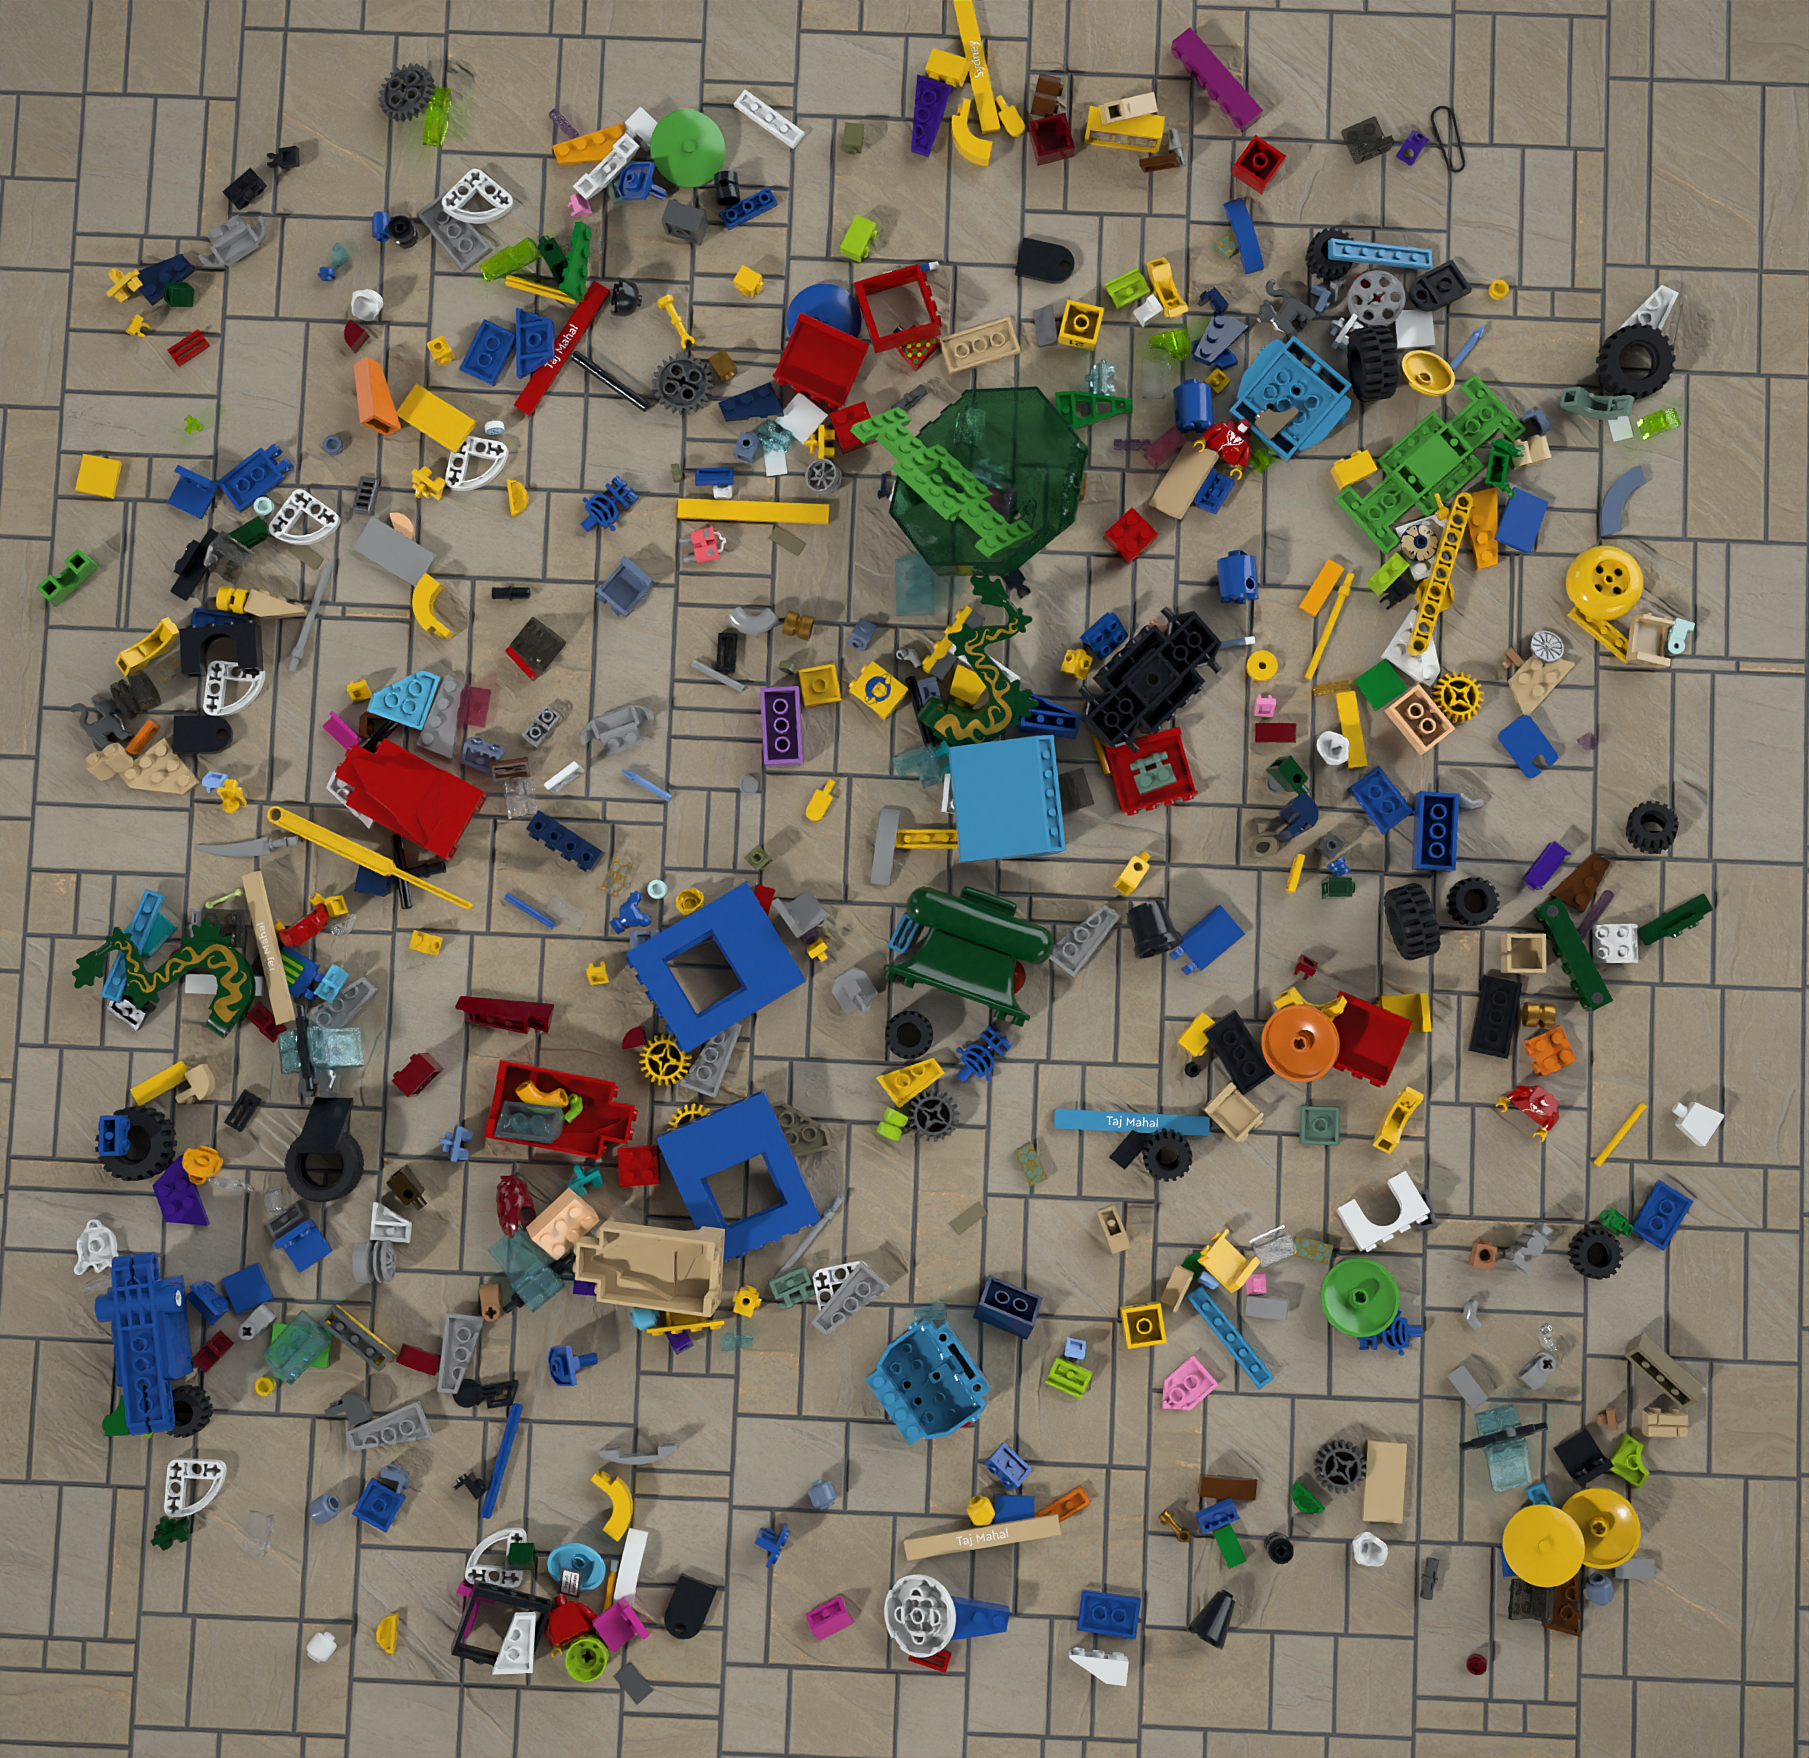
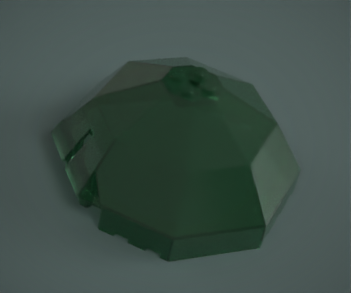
M1037 386L966 389L961 394L962 397L959 400L945 407L940 412L941 415L933 422L930 420L919 430L920 433L915 437L921 440L922 444L927 448L937 444L944 447L953 458L957 459L967 471L971 472L993 494L990 500L986 502L998 514L1002 515L1009 524L1021 519L1034 531L1031 538L988 559L975 547L978 540L982 539L977 532L962 519L954 522L950 519L946 520L898 475L895 481L889 514L938 576H984L985 574L989 576H1010L1022 568L1075 522L1081 493L1080 486L1084 478L1089 448ZM939 467L936 469L935 473L946 484L955 489L957 493L962 494L965 492ZM1018 513H1020V518L1017 520L1014 519V517H1016Z

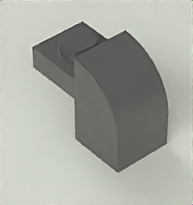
M356 1392L343 1394L340 1400L330 1403V1407L324 1410L326 1417L346 1412L350 1426L374 1417L368 1400Z

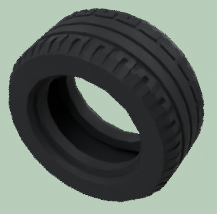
M344 1131L338 1147L344 1163L343 1171L338 1181L331 1186L319 1185L311 1179L306 1168V1160L309 1153H297L296 1145L299 1137L293 1141L286 1154L284 1169L288 1183L300 1197L313 1202L337 1200L353 1191L359 1180H361L364 1171V1155L360 1145L355 1141L356 1139Z

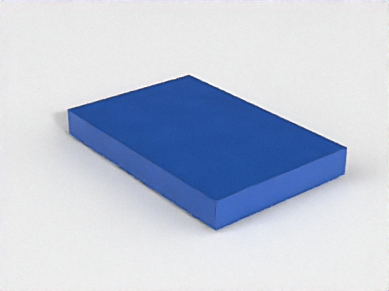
M484 319L459 370L489 385L495 386L516 344V334Z
M1514 487L1511 492L1513 490L1516 491V497L1508 498L1494 540L1529 554L1531 553L1549 502Z
M1377 766L1348 788V791L1382 835L1414 812L1380 766Z
M1658 1180L1631 1225L1634 1229L1632 1232L1664 1251L1693 1201L1661 1180Z
M1082 1589L1077 1630L1136 1639L1141 1598Z

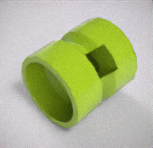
M887 1107L883 1115L885 1120L880 1121L876 1132L898 1142L902 1134L901 1127L906 1126L909 1117Z

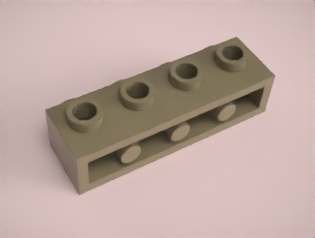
M1645 1333L1629 1341L1624 1356L1679 1407L1685 1409L1697 1402L1702 1386Z

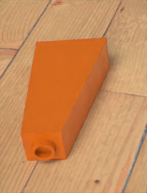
M365 357L353 364L360 423L388 437L399 431L401 425L381 364L369 357Z

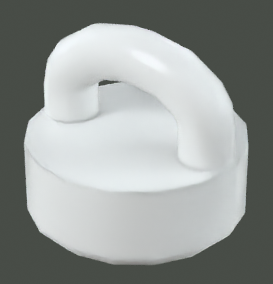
M713 485L714 498L716 500H729L732 497V485Z

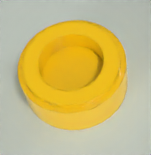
M1501 279L1493 281L1488 289L1490 297L1495 300L1503 299L1508 294L1509 286Z
M262 1376L255 1382V1391L260 1396H268L276 1388V1382L271 1376Z

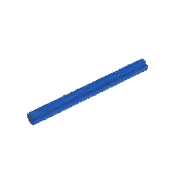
M514 1403L511 1407L480 1514L483 1518L489 1519L493 1513L523 1409V1405L519 1403Z

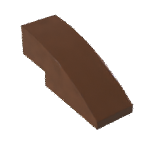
M1200 1474L1198 1495L1200 1497L1256 1500L1258 1480L1219 1474L1218 1476Z

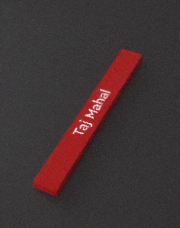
M595 280L584 295V302L579 303L554 342L555 358L535 371L513 405L516 409L531 417L611 293L608 288Z

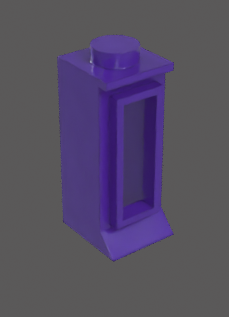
M1555 841L1548 843L1522 877L1525 885L1533 891L1543 889L1542 886L1547 883L1564 861V856L1571 855V853Z

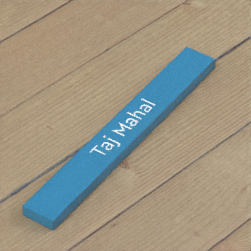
M1055 1109L1054 1128L1119 1132H1131L1133 1129L1139 1133H1154L1157 1130L1162 1132V1129H1166V1131L1173 1129L1175 1133L1180 1132L1182 1135L1209 1136V1116Z

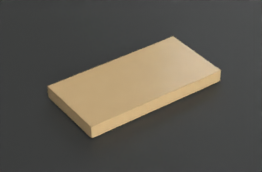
M1010 316L939 338V345L950 376L1021 353Z
M1186 441L1148 504L1151 508L1180 520L1220 456L1218 452L1204 448L1202 452H1197L1201 446L1196 444L1193 448V443Z
M1366 1441L1365 1460L1367 1463L1365 1468L1367 1472L1364 1474L1363 1521L1403 1523L1406 1443Z

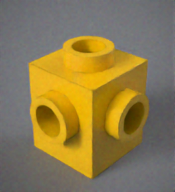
M1068 649L1060 671L1072 678L1085 680L1093 658L1086 655L1087 651L1083 649Z
M746 1285L745 1288L741 1287L740 1291H736L732 1302H735L733 1312L752 1317L754 1310L759 1309L762 1301L759 1298L760 1293L756 1292L757 1289ZM744 1298H748L750 1302H745Z

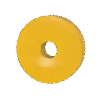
M1265 650L1254 652L1246 663L1248 675L1259 682L1271 679L1278 668L1275 656ZM1259 663H1263L1265 669H1260Z

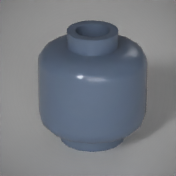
M821 1478L811 1483L813 1487L808 1490V1495L815 1508L822 1510L835 1504L834 1500L837 1495L830 1481L823 1482Z
M324 1494L312 1501L310 1504V1517L312 1520L324 1524L335 1518L340 1508L338 1499L335 1496Z
M1593 1574L1586 1581L1587 1595L1592 1603L1604 1606L1613 1599V1587L1608 1577L1603 1574Z

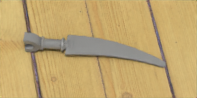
M296 835L269 840L268 836L235 844H197L195 849L232 857L259 856L271 854V850H274L276 847H288L289 845L299 844L302 842V837Z

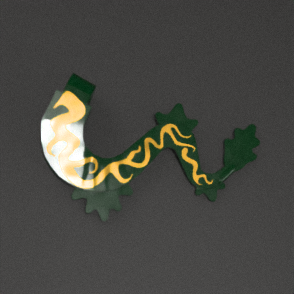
M988 574L981 578L976 576L970 578V582L974 586L972 593L973 595L982 596L980 602L983 605L1004 607L1009 616L1008 623L1006 625L979 626L972 629L965 622L962 624L961 631L948 634V640L956 646L954 656L965 655L971 667L985 684L989 692V700L979 709H967L950 700L948 703H945L938 698L930 697L917 714L921 722L934 729L933 735L954 746L991 742L1006 730L1009 723L1019 726V716L1030 717L1031 711L1029 709L1039 705L1038 700L1029 697L1032 694L1031 689L1021 691L1019 689L1020 680L1016 679L1010 682L1006 674L985 652L984 648L988 644L1011 638L1019 631L1025 633V625L1033 620L1031 616L1022 614V608L1017 609L1014 606L1001 580L996 579L992 582Z
M208 917L203 919L201 927L196 924L192 925L194 936L182 937L185 947L174 953L153 973L146 971L137 946L130 940L132 934L129 932L124 934L118 926L114 927L113 935L107 936L105 938L106 943L100 948L89 952L82 958L76 959V963L80 967L72 971V975L76 978L75 988L79 989L84 985L93 986L95 976L102 978L104 975L105 955L113 950H121L125 956L126 978L130 985L124 990L123 994L132 996L135 1007L139 1010L148 1001L158 1003L160 998L157 992L165 989L189 970L196 967H204L213 973L218 985L216 995L208 1008L212 1012L205 1027L223 1039L228 1036L238 1020H244L256 998V981L252 967L239 951L229 946L232 937H221V925L217 924L213 927Z

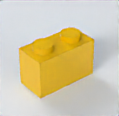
M933 48L925 71L930 79L944 81L953 87H956V85L963 87L970 64L967 58Z
M1368 449L1363 452L1358 450L1350 455L1351 458L1347 460L1342 458L1334 463L1330 472L1340 491L1376 473L1378 469Z
M1200 1012L1176 1042L1193 1057L1201 1056L1208 1048L1205 1046L1208 1040L1203 1031L1215 1022L1206 1014Z

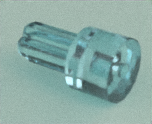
M932 1303V1306L914 1308L915 1319L933 1318V1321L946 1320V1303Z
M721 1333V1351H734V1348L752 1347L753 1337L751 1335L734 1336V1333Z

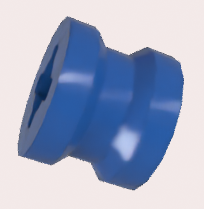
M1344 857L1327 865L1328 869L1333 873V879L1351 871L1350 867L1346 866Z

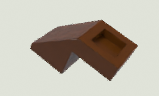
M367 711L360 716L358 736L371 739V734L374 733V723L372 720H387V718Z

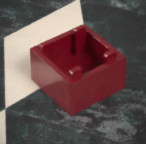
M1066 113L1029 122L1028 133L1037 166L1074 157L1075 145Z
M429 1053L413 1054L410 1057L411 1061L401 1072L396 1071L393 1074L394 1079L392 1082L407 1097L418 1096L444 1069Z

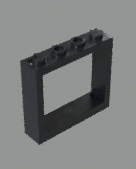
M475 1580L451 1645V1655L458 1656L460 1660L465 1658L473 1660V1662L480 1665L484 1663L493 1667L495 1665L499 1652L460 1643L477 1596L539 1612L535 1623V1655L551 1610L550 1599Z

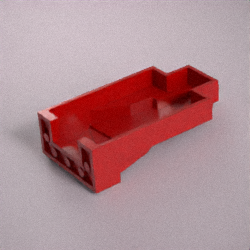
M386 738L378 742L375 754L355 743L352 747L350 746L345 753L346 758L344 762L339 763L335 770V777L355 788L354 791H350L346 796L345 800L347 802L345 805L450 863L459 847L458 841L475 812L479 813L488 797L486 793Z
M506 1059L500 1060L490 1115L484 1134L485 1138L600 1159L601 1155H605L607 1144L604 1143V1140L627 1144L628 1140H632L634 1129H631V1123L636 1121L638 1110H635V1105L612 1101L613 1097L617 1098L619 1086H615L616 1081L553 1070ZM528 1080H532L537 1089L544 1093L562 1088L568 1098L573 1093L581 1096L583 1110L569 1123L564 1118V1115L571 1109L570 1101L567 1106L559 1110L542 1112L528 1107L515 1090L519 1085Z

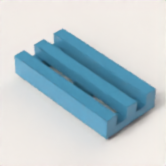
M904 912L887 947L905 955L920 924H915L903 950L900 949L913 922L908 914ZM908 918L909 921L897 945L894 946L893 943L905 919Z

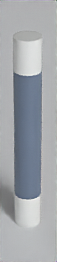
M1250 636L1221 641L1219 649L1255 644V637Z

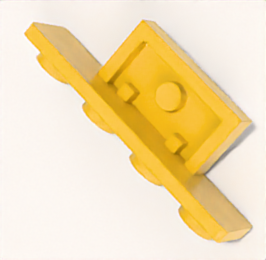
M665 1311L667 1325L654 1326L646 1329L647 1333H652V1336H660L665 1331H671V1334L683 1333V1329H691V1332L701 1331L702 1327L709 1326L711 1330L720 1329L722 1325H725L726 1319L706 1321L704 1316Z

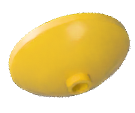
M1415 350L1407 353L1401 361L1400 368L1405 381L1414 390L1429 396L1444 395L1452 389L1455 383L1454 372L1450 365L1434 353Z

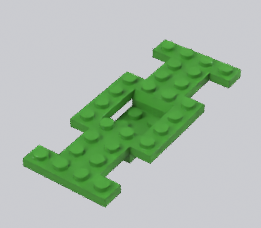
M1476 374L1459 388L1471 400V403L1450 422L1445 424L1432 411L1376 461L1388 477L1363 499L1350 485L1335 497L1334 500L1385 555L1400 542V539L1389 529V526L1413 504L1426 517L1430 516L1439 508L1434 496L1436 493H1439L1441 501L1444 503L1475 476L1484 465L1472 452L1498 430L1509 442H1512L1526 430Z
M897 407L852 426L850 431L863 443L876 439L899 460L894 463L891 469L946 520L950 519L953 522L962 519L977 532L982 539L978 540L975 547L988 559L1031 538L1034 531L1021 519L1009 524L1002 515L998 514L986 502L990 500L993 494L971 472L967 471L957 459L953 458L944 447L937 444L927 448L922 444L921 440L913 436L905 427L909 425L911 418L906 415L904 410ZM939 467L965 492L962 494L957 493L955 489L951 488L935 473L936 469Z

